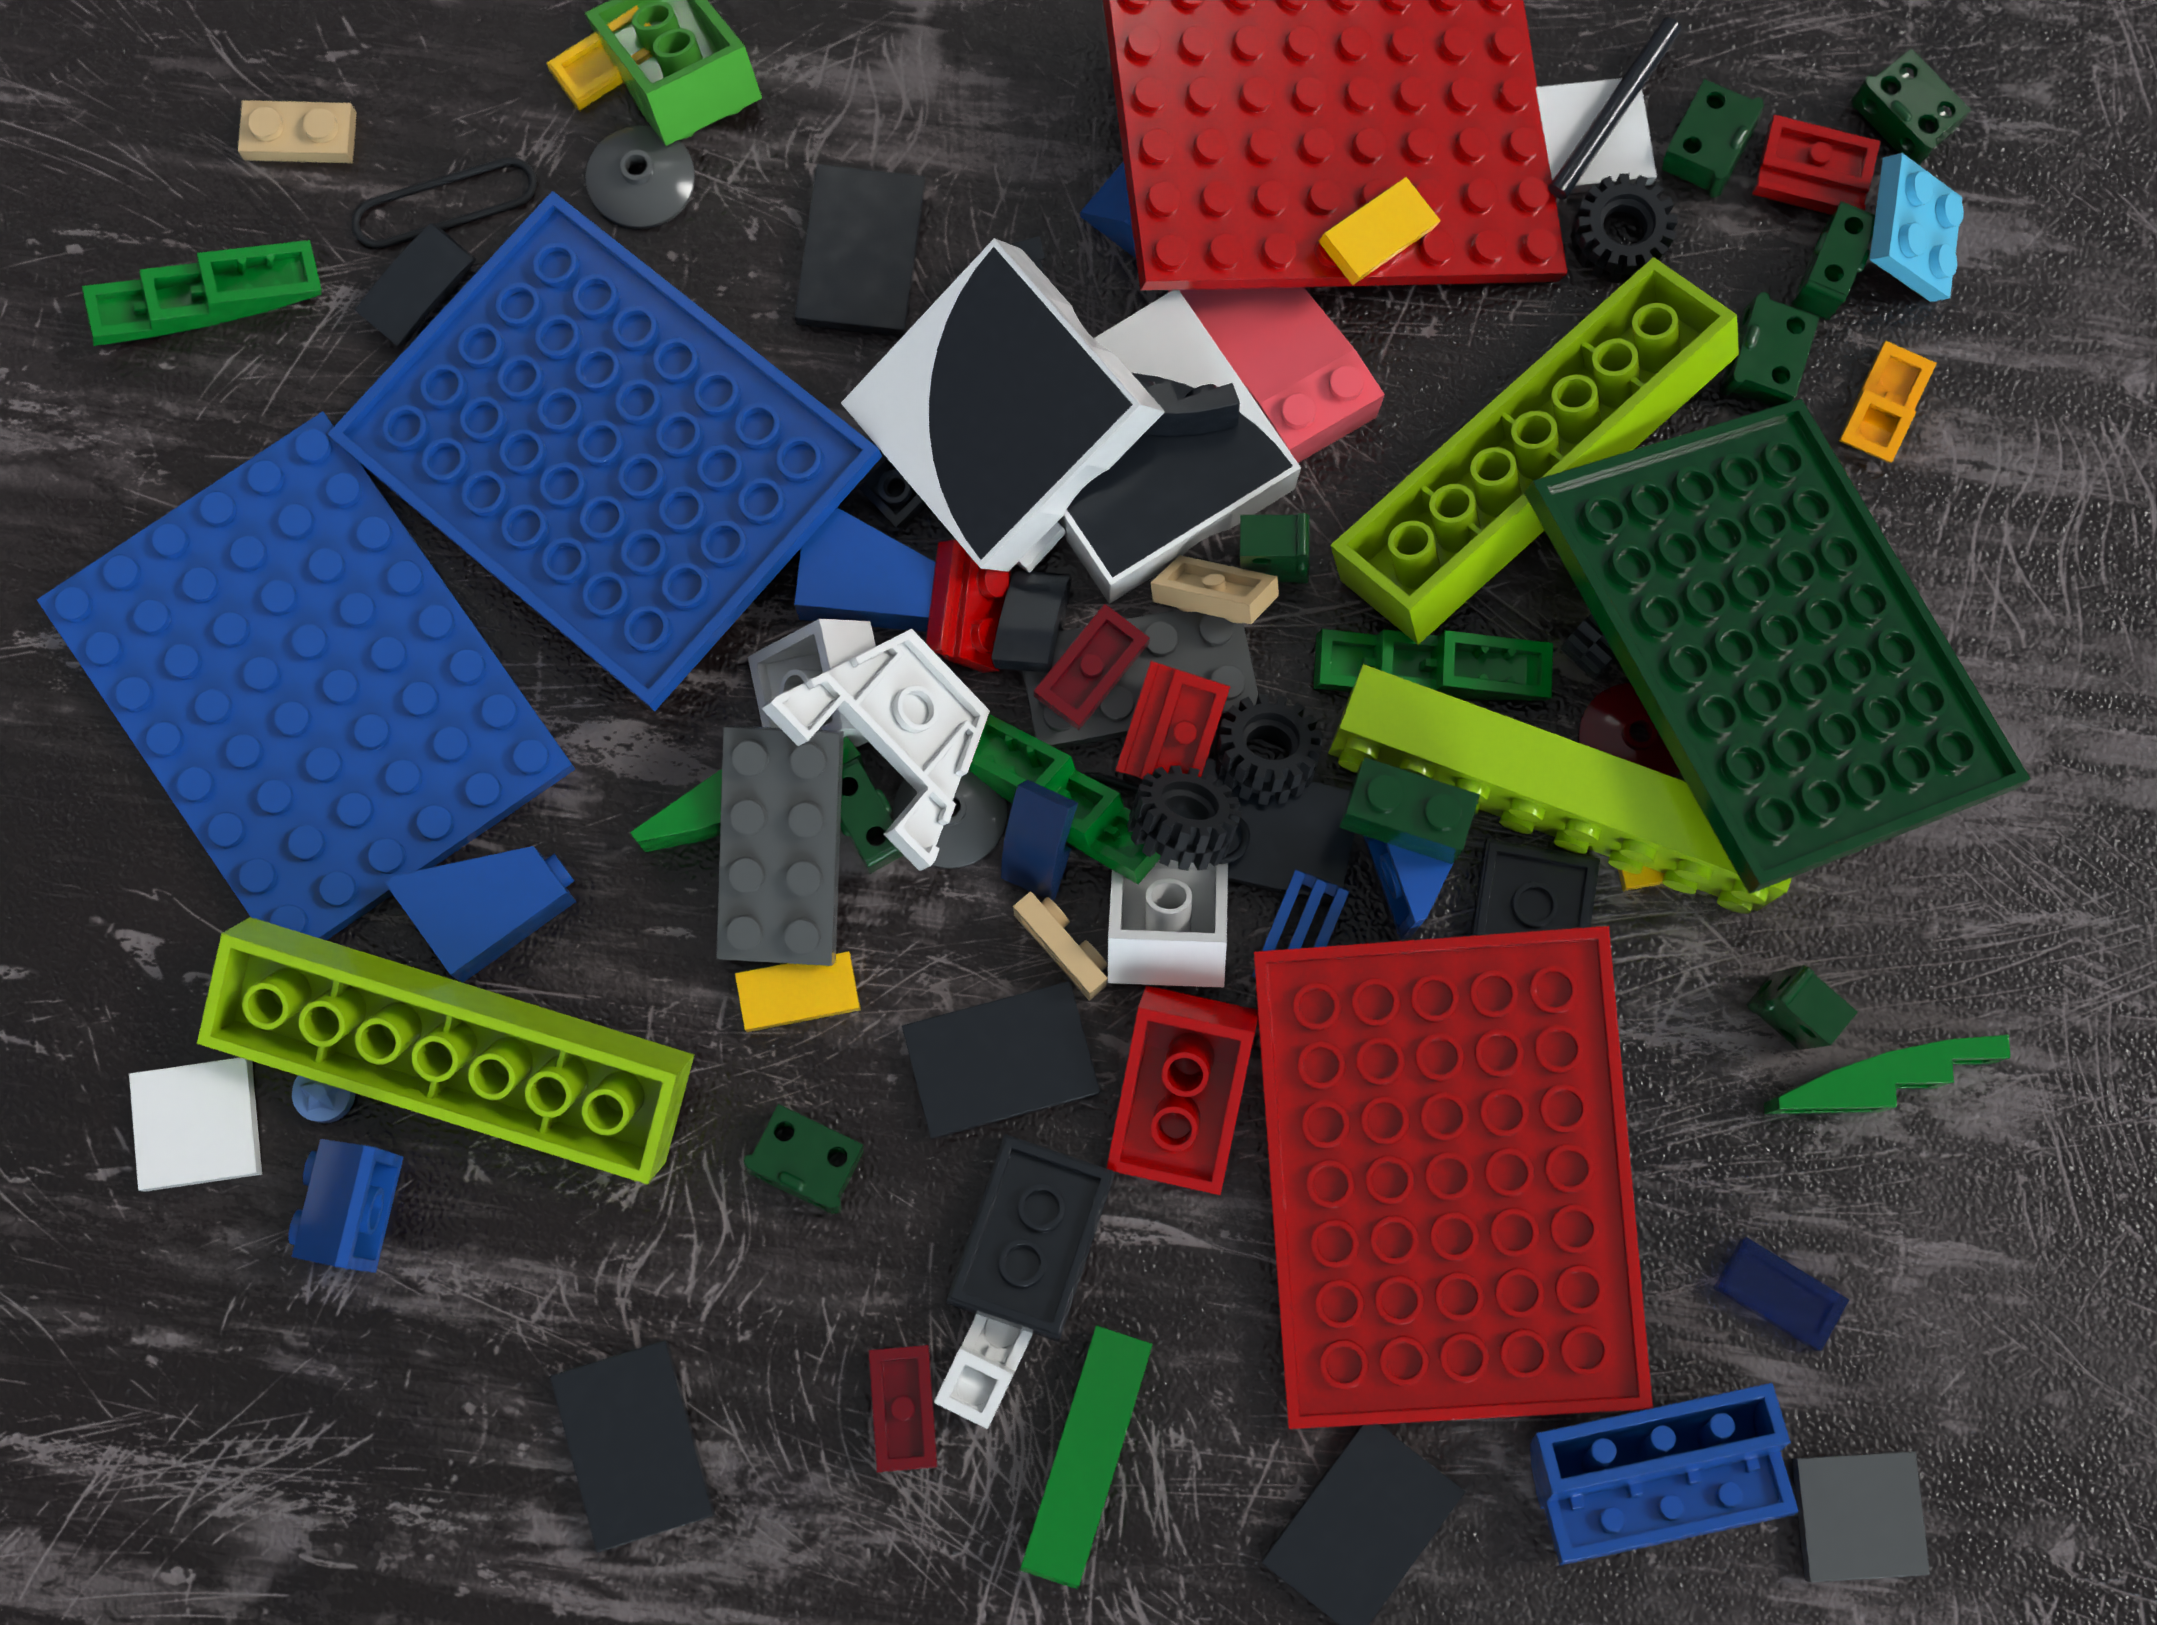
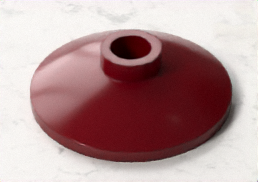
M1631 683L1615 685L1604 690L1587 706L1578 728V743L1674 778L1679 775L1680 770ZM1632 725H1641L1647 730L1648 740L1646 742H1637L1631 737L1630 727Z

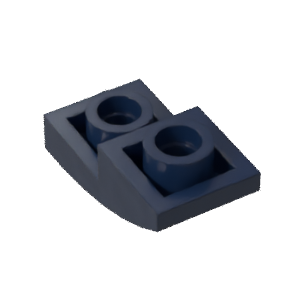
M1030 780L1019 784L1013 800L1004 839L1001 878L1044 899L1046 897H1049L1052 901L1056 899L1071 852V848L1065 844L1078 802Z

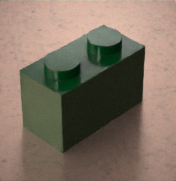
M1364 757L1356 772L1339 828L1453 864L1463 851L1480 794Z

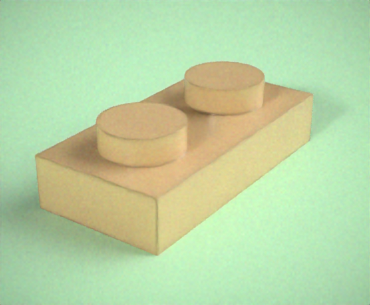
M242 100L238 152L243 160L353 163L357 112L352 103Z
M1181 555L1151 582L1153 602L1177 607L1184 612H1199L1225 618L1232 623L1252 624L1279 596L1277 576Z
M1030 891L1013 906L1014 916L1089 1001L1107 986L1108 978L1102 972L1108 967L1107 962L1087 940L1083 941L1080 945L1074 941L1064 929L1070 921L1049 897L1040 902Z

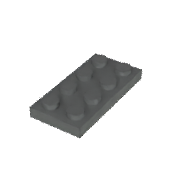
M1179 609L1126 619L1150 637L1149 645L1079 731L1034 697L1035 688L1048 673L1022 671L1035 738L1056 749L1127 736L1151 661L1231 686L1221 718L1226 717L1227 711L1233 705L1238 709L1240 700L1249 697L1253 705H1256L1258 697L1244 624L1232 623L1225 618L1199 612H1184ZM1085 627L1058 632L1052 668Z
M734 725L723 727L717 959L832 966L836 962L844 731L817 730L809 741L797 746L781 728Z

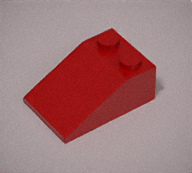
M1146 985L1137 1010L1106 1169L1221 1195L1258 1021V1009Z

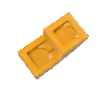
M1884 341L1865 378L1839 441L1883 461L1892 463L1916 414L1914 410L1937 363L1888 341Z

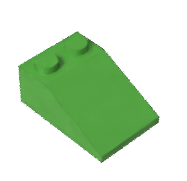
M610 0L585 12L588 23L600 37L602 46L613 65L617 66L620 71L622 80L634 101L665 146L677 140L688 138L697 130L726 116L734 115L744 107L762 99L744 44L708 0ZM637 5L639 9L634 13L632 22L613 33L607 24ZM645 23H647V24L650 23L651 26H644V24H645ZM642 48L651 52L650 54L653 56L639 65L631 57V55Z

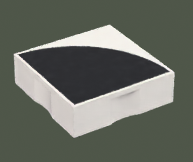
M995 238L841 402L844 408L981 569L1007 572L1063 517L1066 509L1082 488L1095 477L1109 470L1165 413L1162 407L1117 356L1100 345L1086 331L1076 316L1072 305L1022 249Z
M1172 290L1099 334L1094 339L1104 348L1114 353L1140 383L1152 381L1158 384L1171 380L1178 400L1185 398L1188 392L1202 385L1214 384L1220 387L1233 383L1240 401L1238 426L1196 435L1155 436L1143 434L1109 470L1091 480L1072 500L1059 521L1066 531L1067 542L1109 604L1162 572L1179 555H1184L1200 541L1222 531L1230 530L1240 524V515H1254L1296 488L1301 470L1296 459L1179 290Z

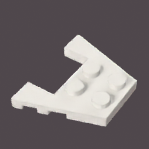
M910 629L766 702L761 709L797 746L809 741L836 709L845 716L917 791V795L886 830L884 835L921 871L930 867L936 860L940 849L936 847L943 826L950 822L956 805L953 802V798L961 776L968 773L990 710L917 633Z

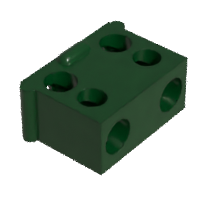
M1912 48L1876 77L1867 76L1851 99L1852 105L1898 153L1905 154L1919 166L1935 146L1959 127L1971 111ZM1906 68H1910L1913 71L1914 78L1908 74ZM1888 84H1896L1897 94L1893 95L1889 92ZM1943 106L1950 108L1951 117L1945 112ZM1931 121L1934 123V133L1926 130V122Z
M1704 79L1666 150L1661 170L1709 190V195L1713 198L1721 195L1759 122L1764 107L1763 99L1756 97L1752 100Z
M1840 201L1837 209L1821 231L1791 305L1830 320L1839 306L1845 302L1856 274L1864 270L1869 258L1870 250L1868 245L1874 230V214Z
M1761 292L1743 309L1738 326L1739 355L1726 366L1720 386L1722 394L1730 395L1733 392L1772 407L1791 402L1797 396L1820 317L1769 299V295L1766 292Z
M1298 513L1297 515H1240L1241 569L1277 576L1278 582H1297L1299 584L1309 582L1310 515L1307 513Z
M855 758L842 767V794L850 788H857L858 790L852 796H841L840 830L845 836H849L871 874L902 857L903 854L884 835L893 823L889 815L892 808L882 790H875L859 760ZM876 837L886 838L882 845L873 846L869 844Z
M1805 965L1773 972L1746 1004L1750 1011L1760 1016L1798 1050L1831 1046L1858 1013L1856 1009L1817 977L1811 968Z
M778 1104L754 1153L745 1156L743 1161L750 1175L830 1214H838L842 1210L840 1199L864 1153L863 1144ZM788 1128L794 1131L793 1137L788 1141H780L776 1138L782 1129ZM840 1153L847 1157L845 1164L840 1167L829 1164V1159L835 1154Z

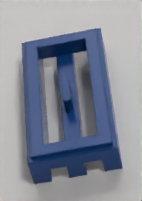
M1295 869L1262 951L1275 950L1302 884L1313 889L1288 949L1301 948L1323 893L1334 898L1313 947H1326L1347 899L1349 890ZM1255 968L1252 973V977L1256 978Z

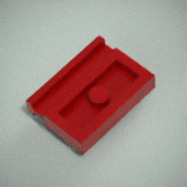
M1774 114L1768 125L1757 172L1758 177L1752 195L1831 215L1837 209L1840 201L1865 210L1866 196L1870 190L1880 141Z
M957 540L938 542L926 644L935 654L943 655V659L982 673L999 671V668L994 667L991 658L1003 604L1010 584L1011 569L1008 572L981 569L965 549L960 546Z
M1151 661L1115 771L1143 779L1147 773L1152 775L1156 768L1163 767L1168 773L1170 766H1180L1184 774H1188L1190 767L1199 769L1198 777L1201 778L1231 686Z

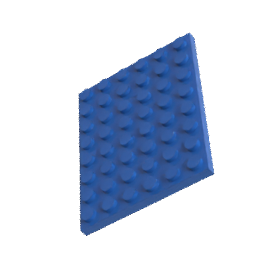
M554 191L542 201L327 434L369 472L653 711L659 708L882 458L878 447Z
M322 411L38 598L37 601L250 917L328 940L391 897L393 894L384 882L392 876L436 866L573 772L575 767L365 469L354 457L327 435L334 425Z

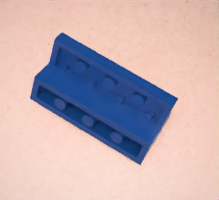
M1773 1383L1536 1433L1530 1446L1533 1478L1540 1509H1545L1559 1566L1788 1517L1799 1512L1781 1451L1791 1442Z

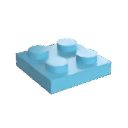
M1903 153L1883 157L1870 261L1930 302L1949 299L1953 275L1957 269L1956 247L1959 225L1963 220L1964 214L1963 197Z

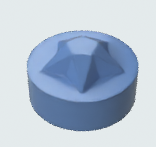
M298 1075L292 1087V1101L296 1110L306 1119L318 1123H332L340 1120L350 1111L355 1101V1093Z

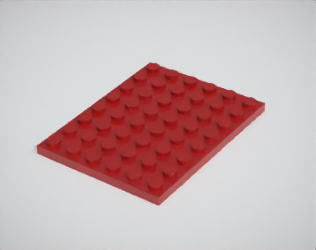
M1103 0L1140 291L1559 282L1568 273L1556 198L1548 189L1552 182L1536 92L1537 81L1523 0ZM1407 177L1441 221L1429 233L1352 285L1318 241L1325 232Z
M1609 926L1254 952L1289 1429L1652 1409Z

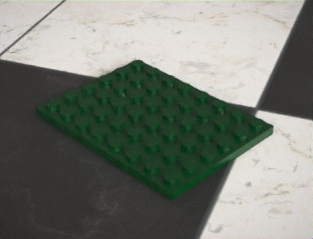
M1802 398L1536 479L1525 490L1526 498L1749 894L2016 790L2031 779Z

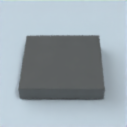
M1916 1451L1792 1458L1805 1581L1826 1582L1930 1575Z

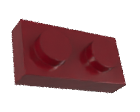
M1104 604L1035 688L1034 697L1079 731L1149 645L1150 637Z
M929 1345L869 1350L877 1472L938 1467Z

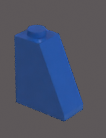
M836 508L801 547L794 603L798 618L802 621L813 622L817 619L870 621L872 627L899 630L913 629L914 631L927 632L936 562Z
M534 846L398 874L384 882L448 973L462 983L576 902L566 888L575 882L569 871L555 853L545 859Z

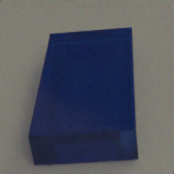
M1748 1237L1741 1238L1714 1286V1289L1815 1351H1822L1849 1302L1848 1298Z

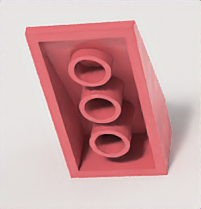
M1304 287L1179 290L1298 463L1377 418L1385 395L1355 348Z

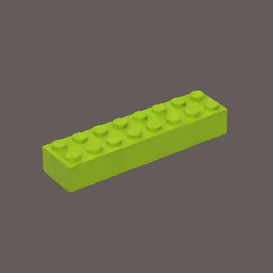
M1653 257L1330 545L1340 580L1419 645L1545 531L1524 494L1531 482L1622 454L1639 446L1739 355L1737 314Z
M1364 664L1350 692L1328 754L1339 758L1338 764L1355 773L1363 758L1366 757L1480 794L1474 814H1478L1480 809L1501 817L1499 823L1502 826L1519 833L1532 834L1534 829L1555 837V845L1570 852L1586 854L1589 849L1608 856V864L1619 870L1640 874L1643 866L1665 873L1662 881L1665 886L1688 894H1695L1698 889L1717 896L1718 905L1737 913L1750 914L1751 910L1759 911L1787 893L1792 879L1789 878L1749 894L1685 781Z
M252 917L221 933L197 1044L647 1185L666 1163L694 1059V1054Z

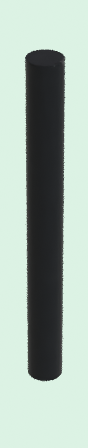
M1666 17L1661 21L1550 183L1548 189L1555 197L1562 200L1567 199L1681 32L1682 28L1676 20Z

